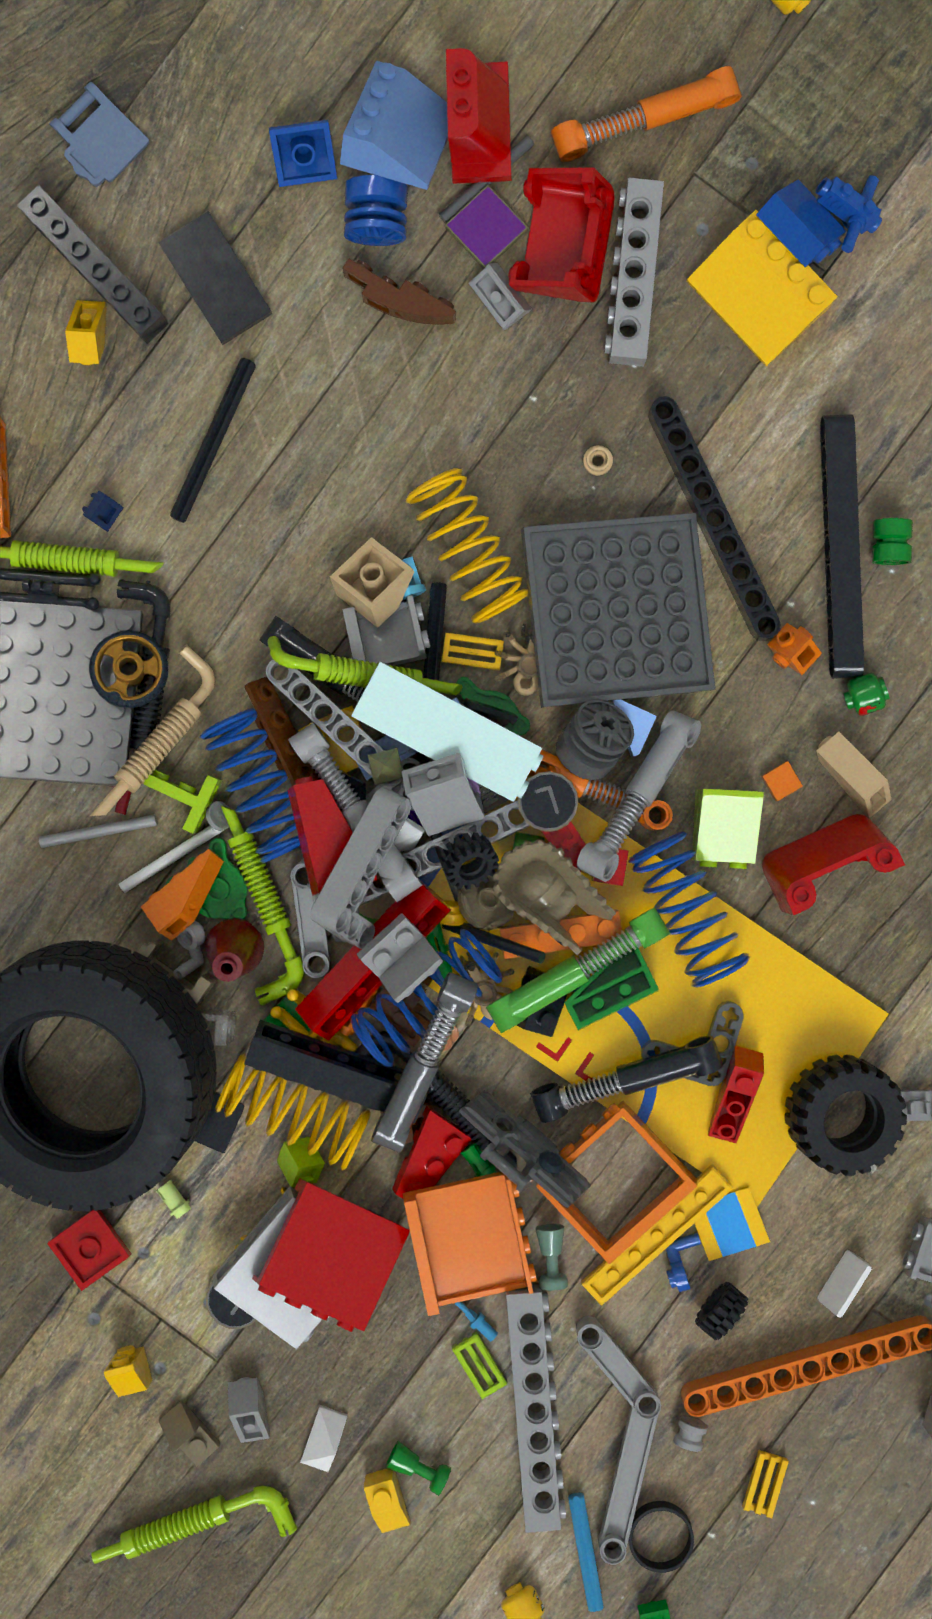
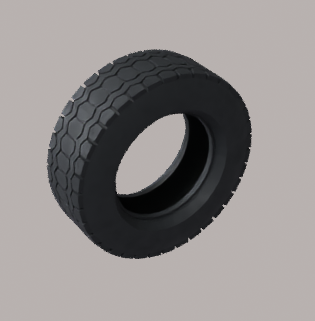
M89 940L52 944L23 956L0 972V1183L6 1188L13 1185L11 1191L26 1199L32 1195V1202L47 1207L52 1204V1208L70 1211L72 1208L73 1211H92L93 1209L97 1211L112 1208L113 1206L116 1207L138 1198L156 1186L172 1171L200 1134L210 1113L216 1090L215 1051H212L214 1044L210 1030L205 1031L208 1025L201 1011H195L198 1006L188 992L184 994L182 991L185 988L173 976L168 978L169 972L156 962L151 965V959L136 951L131 954V949L116 944L110 947L111 943L100 941L89 942ZM59 1016L80 1018L94 1023L114 1036L129 1054L139 1078L140 1104L137 1116L132 1123L108 1131L82 1129L61 1120L41 1102L29 1081L25 1064L26 1042L35 1022Z

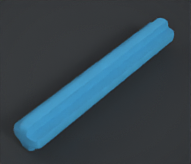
M581 1492L572 1493L568 1499L587 1606L590 1612L601 1611L604 1606L584 1494Z

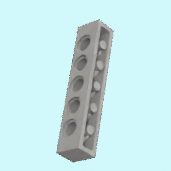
M628 178L626 188L620 189L619 206L624 207L623 218L618 217L616 236H621L620 247H615L613 265L618 266L617 277L612 276L610 295H615L614 306H609L607 324H612L611 336L606 335L604 353L609 354V363L644 367L647 359L664 181ZM641 209L646 213V217L638 219L632 215L631 211ZM632 238H638L643 242L644 246L633 248L628 241ZM634 267L640 271L641 275L637 278H631L626 274L625 270ZM625 297H633L637 300L638 305L633 308L627 307L623 303V299ZM630 326L634 329L635 335L625 337L621 334L620 328Z

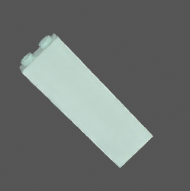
M379 662L351 715L433 760L460 753L467 778L513 802L516 797L522 798L529 785V782L526 781L531 770L536 771L543 759V755L540 754L542 748L382 662Z

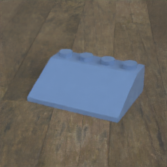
M376 61L343 133L340 165L428 190L448 139L447 102L406 69L394 66L391 63Z

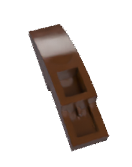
M348 258L342 268L345 278L364 289L361 294L363 303L380 312L421 324H454L456 320V310L453 309L454 305L443 297L436 299L428 294V288L417 281H414L412 284L405 279L400 289H398L397 283L389 277L382 276L380 278L372 273L373 269L361 260L354 262L350 258Z

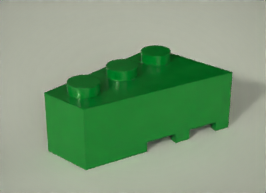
M638 947L636 950L632 948V952L627 951V955L622 954V958L617 957L618 961L613 960V964L609 962L608 966L604 965V969L599 968V972L596 971L589 978V982L582 985L564 1002L578 1031L659 991Z

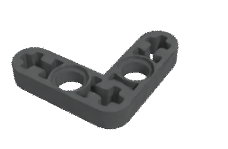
M730 1001L722 1002L718 1005L709 1029L708 1036L715 1038L716 1036L723 1035L727 1037L729 1042L727 1049L719 1052L720 1057L724 1058L722 1062L723 1067L718 1070V1076L713 1075L711 1079H707L708 1075H692L685 1077L686 1079L708 1086H716L723 1082L743 1022L744 1014L739 1005ZM730 1007H733V1012L737 1015L736 1019H730L727 1028L733 1029L732 1034L716 1029L718 1024L724 1027L726 1018L722 1016V1012L729 1011ZM650 1040L643 1045L641 1057L642 1059L650 1057L647 1051L654 1050L655 1046L659 1047L660 1053L679 1047L659 1040Z

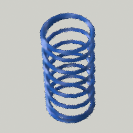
M254 708L218 722L203 731L199 737L206 740L231 730L206 745L205 750L210 751L244 738L263 734L251 745L217 765L215 769L216 771H223L257 758L272 755L264 763L226 787L225 791L232 792L270 778L282 776L273 784L237 806L235 812L238 813L289 797L287 791L259 800L285 782L288 776L285 770H278L252 778L271 765L278 757L274 749L245 756L262 744L268 737L265 729H255L237 734L256 720L258 714ZM290 799L249 825L245 832L254 833L293 820V814H289L268 821L291 805ZM295 823L257 847L255 852L257 854L273 851L263 856L260 862L266 863L301 846L298 836L275 843L295 830Z
M679 832L636 853L629 858L628 862L634 864L632 870L636 873H644L667 866L645 883L643 891L650 894L675 888L662 897L654 907L659 914L682 910L666 926L670 932L669 935L691 931L677 943L674 953L684 956L699 953L687 964L684 971L686 975L697 976L691 983V986L697 988L711 984L737 971L748 963L750 956L747 953H743L715 966L690 971L705 956L737 938L738 933L734 932L695 948L680 950L685 943L703 930L726 918L728 913L722 912L688 926L670 929L685 915L717 895V892L712 891L684 903L659 909L665 902L705 877L707 873L702 870L679 880L649 888L661 877L695 856L696 851L690 850L666 860L640 867L655 854L683 840L687 833ZM731 966L730 968H728V969H726V970H724V971H722V972H720V973H718V974H716V975H714V976H711V977H709V978H707V979H704V978L708 977L709 975H711V974H713V973H715V972H717V971H719V970H721V969H724V968H727V967Z
M460 929V938L450 937L448 946L452 959L442 952H437L463 978L474 982L458 958L453 944L456 942L471 954L473 959L496 983L502 982V974L493 958L474 935L465 929ZM469 940L477 947L484 958L472 947ZM437 968L436 972L429 977L441 987L444 978L439 968ZM419 984L413 992L422 999L430 1013L436 1015L435 1011L438 1008L427 997L421 984ZM478 987L476 996L482 997L483 993ZM378 994L376 997V1009L378 1012L370 1008H360L358 1014H352L351 1023L356 1035L370 1054L384 1066L393 1067L394 1058L391 1050L374 1026L363 1017V1013L366 1012L378 1019L384 1025L396 1045L407 1054H410V1047L402 1035L387 1020L381 1006V999L384 998L398 1007L421 1038H425L424 1034L427 1032L418 1019L407 1009L403 1000L397 1003L388 994ZM367 1029H369V1031L374 1035L379 1044L382 1046L384 1052L387 1055L388 1060L379 1051Z

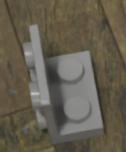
M403 913L357 953L359 959L379 977L391 997L397 1003L411 995L415 988L428 976L434 974L443 963V960L425 936Z

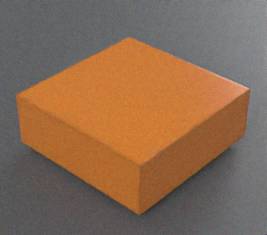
M788 761L761 776L775 801H779L803 787Z

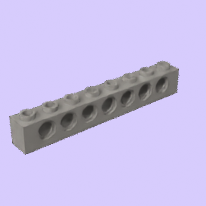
M539 1284L532 1285V1294H529L527 1287L506 1292L526 1533L561 1530L560 1519L566 1518L565 1500H559L558 1489H564L562 1470H556V1460L561 1459L560 1441H554L553 1430H559L557 1411H551V1401L556 1400L555 1382H549L548 1371H554L553 1353H547L546 1341H552L550 1323H544V1312H549L548 1293L542 1294ZM527 1313H532L537 1317L536 1321L532 1324L523 1323L521 1318ZM529 1343H535L539 1346L538 1351L532 1354L525 1352L523 1348ZM530 1373H538L542 1376L536 1383L526 1380ZM535 1402L541 1403L544 1406L539 1412H532L528 1407ZM536 1432H542L546 1435L542 1441H534L531 1439V1436ZM538 1462H545L549 1465L543 1471H538L533 1467ZM543 1491L551 1494L546 1500H540L536 1495Z

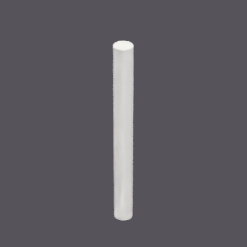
M208 826L120 882V888L124 893L130 891L222 831H217Z

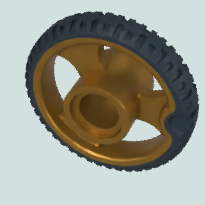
M129 630L116 632L104 638L94 649L89 664L90 679L98 694L109 703L124 708L140 707L151 702L161 693L168 678V661L162 647L147 634ZM136 642L142 644L154 656L147 661H142L141 657L135 652L124 651L123 643ZM104 655L114 659L113 671L116 681L109 687L105 686L100 675V665ZM127 663H133L137 666L136 672L132 675H124L121 673V668ZM146 674L156 678L153 685L147 691L137 696L128 697L127 688L140 684Z

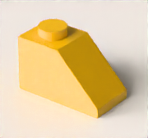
M76 300L65 330L69 363H80L82 365L100 363L105 346L106 302Z
M383 1469L366 1474L364 1491L372 1517L381 1532L385 1533L410 1525L411 1522L396 1472Z

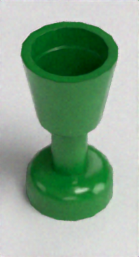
M397 1441L390 1453L385 1469L412 1476L415 1473L431 1481L429 1485L430 1491L439 1496L447 1483L451 1467L442 1464L435 1470L419 1462L420 1457L400 1441Z

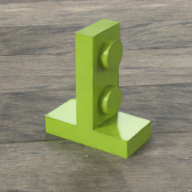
M157 769L152 771V774L148 775L149 777L143 784L191 806L192 809L182 829L192 834H197L205 819L206 809L213 802L222 780L212 775H207L197 795L195 794L197 788L180 781L178 786L168 781L169 775Z

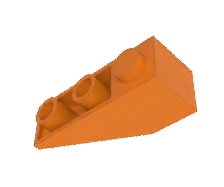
M210 849L199 854L193 863L182 872L174 875L167 885L160 891L153 893L148 901L141 906L156 930L171 941L195 921L224 862L222 858Z

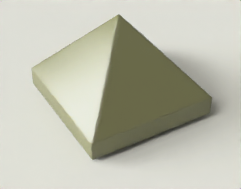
M398 748L368 755L375 785L403 778Z

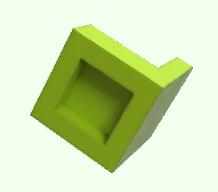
M310 1137L299 1138L290 1146H288L287 1141H284L277 1158V1163L292 1188L296 1187L299 1178L310 1183H317L325 1163L318 1150L313 1155L309 1156L308 1154Z

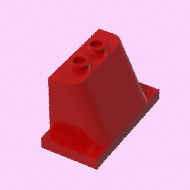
M446 49L447 119L452 183L512 181L508 62L484 63L468 49Z

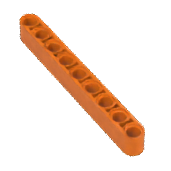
M914 1316L696 1379L682 1387L681 1399L687 1413L694 1417H701L932 1350V1322L924 1316ZM929 1328V1332L925 1337L917 1338L920 1329ZM900 1336V1342L896 1346H889V1340L892 1337ZM871 1344L872 1349L868 1354H860V1350L864 1345ZM844 1353V1357L840 1362H831L834 1354ZM806 1362H816L815 1367L812 1370H803V1366ZM786 1369L788 1371L784 1378H774L778 1370ZM752 1377L759 1378L756 1386H745L748 1379ZM730 1386L731 1389L728 1394L722 1396L717 1394L720 1387ZM694 1394L703 1396L702 1400L696 1404L688 1402L689 1398Z

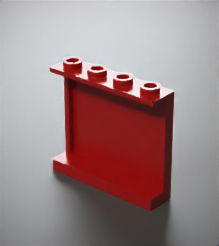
M299 1178L295 1190L299 1191L294 1204L260 1275H253L252 1279L259 1284L258 1290L271 1297H274L276 1293L286 1297L284 1302L298 1309H301L302 1304L312 1308L310 1313L326 1321L328 1316L338 1320L336 1325L350 1332H353L354 1328L365 1331L410 1230Z

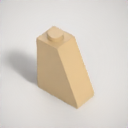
M837 732L833 737L828 736L822 740L818 750H816L820 763L868 818H871L891 801L888 780L840 732Z

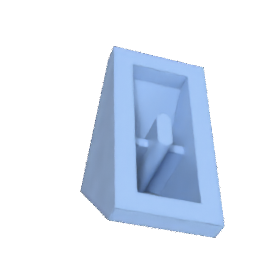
M621 699L613 700L611 704L619 707L628 716L633 725L634 738L628 751L631 757L640 754L657 716Z

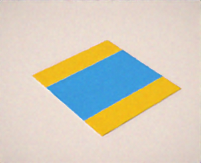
M749 1187L725 1195L694 1223L709 1261L770 1242Z

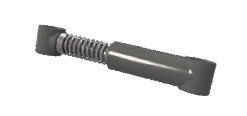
M448 972L438 994L437 1001H439V1006L437 1007L438 1010L435 1011L436 1015H433V1020L428 1025L429 1029L426 1030L427 1033L424 1034L425 1038H422L418 1051L412 1052L385 1112L380 1115L376 1123L371 1142L398 1153L402 1151L408 1138L411 1124L440 1066L438 1061L441 1053H443L445 1044L448 1042L447 1040L450 1038L449 1035L452 1034V1030H454V1026L457 1024L456 1021H458L461 1013L468 1012L478 990V983Z

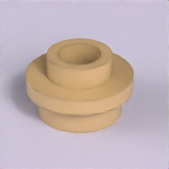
M600 445L589 448L583 458L585 469L595 476L606 474L613 463L611 452L606 447ZM599 456L603 459V464L596 466L593 464L592 459Z

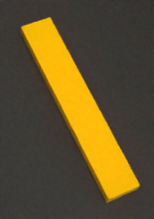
M713 1165L696 1178L697 1187L611 1264L604 1260L581 1281L584 1288L601 1306L733 1189L732 1185Z

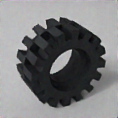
M473 832L472 837H470L469 833H464L463 839H460L459 836L455 837V843L448 842L446 844L448 850L443 849L441 852L443 856L440 857L441 866L453 886L456 885L459 889H462L463 885L466 890L471 889L472 884L476 888L480 887L479 882L483 880L487 883L489 881L488 875L493 877L496 873L494 869L499 867V858L489 839L485 835L479 836L475 832ZM477 857L472 862L462 865L467 860Z
M730 1282L719 1285L718 1290L715 1289L712 1295L706 1299V1303L700 1307L701 1311L696 1315L695 1324L714 1340L721 1339L722 1335L728 1334V1330H732L734 1323L740 1320V1315L745 1312V1307L748 1305V1297Z

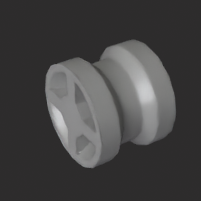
M680 1417L678 1421L680 1429L679 1433L675 1434L674 1443L689 1451H702L704 1445L702 1437L707 1433L708 1425L692 1417Z

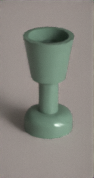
M560 1224L537 1226L535 1228L541 1254L546 1256L547 1273L539 1278V1288L548 1291L565 1289L568 1287V1278L565 1274L559 1273L558 1255L562 1253L564 1226Z

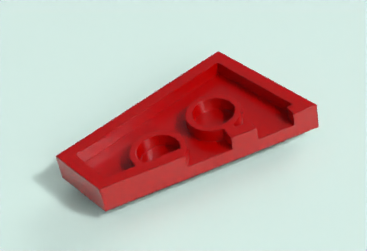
M427 1105L422 1114L424 1119L419 1130L416 1129L413 1136L414 1144L409 1156L404 1158L392 1188L394 1193L402 1199L405 1192L435 1186L472 1140L466 1132Z

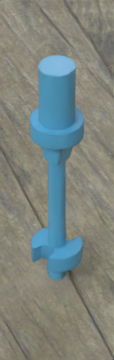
M462 1302L455 1303L470 1320L469 1326L473 1330L477 1329L490 1342L495 1339L498 1332L484 1320L485 1316L481 1312L477 1314L473 1310L468 1309Z

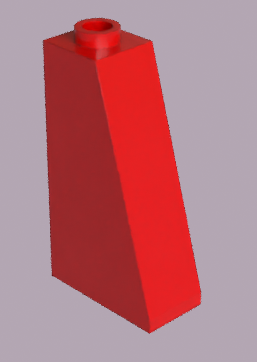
M309 776L295 780L296 785H293L287 791L312 896L319 895L353 832L324 780L313 781V777Z

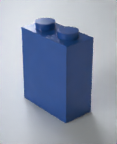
M798 179L777 191L756 215L804 267H807L814 261L819 264L827 256H831L842 245L839 239L847 231L824 206L816 201L815 196Z

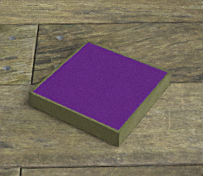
M487 185L445 224V229L484 269L488 264L494 263L516 243L528 231V226Z

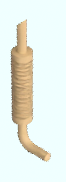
M187 644L179 651V654L201 675L202 684L189 701L181 698L175 707L164 717V720L152 731L153 733L138 747V751H135L130 760L128 759L126 764L122 766V769H119L114 775L118 783L90 816L107 815L127 790L135 793L149 777L148 775L152 774L156 766L164 760V757L170 753L175 744L187 733L186 731L201 716L198 707L214 689L215 676L209 664Z

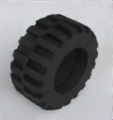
M838 1055L828 1056V1062L819 1059L813 1062L814 1068L810 1071L805 1068L799 1074L802 1077L798 1083L794 1081L790 1087L793 1094L792 1097H786L785 1106L790 1112L784 1114L785 1123L790 1127L788 1134L796 1143V1147L805 1156L829 1173L837 1175L841 1172L844 1176H854L856 1170L861 1174L871 1172V1166L875 1164L877 1167H880L886 1162L884 1157L888 1154L892 1156L897 1150L894 1147L897 1140L902 1141L905 1132L901 1130V1127L907 1124V1115L902 1112L906 1108L904 1098L899 1095L901 1090L895 1082L890 1080V1076L864 1059L859 1060L852 1055H844L843 1058ZM846 1092H863L866 1101V1111L861 1124L847 1136L841 1138L827 1137L824 1119L830 1104Z

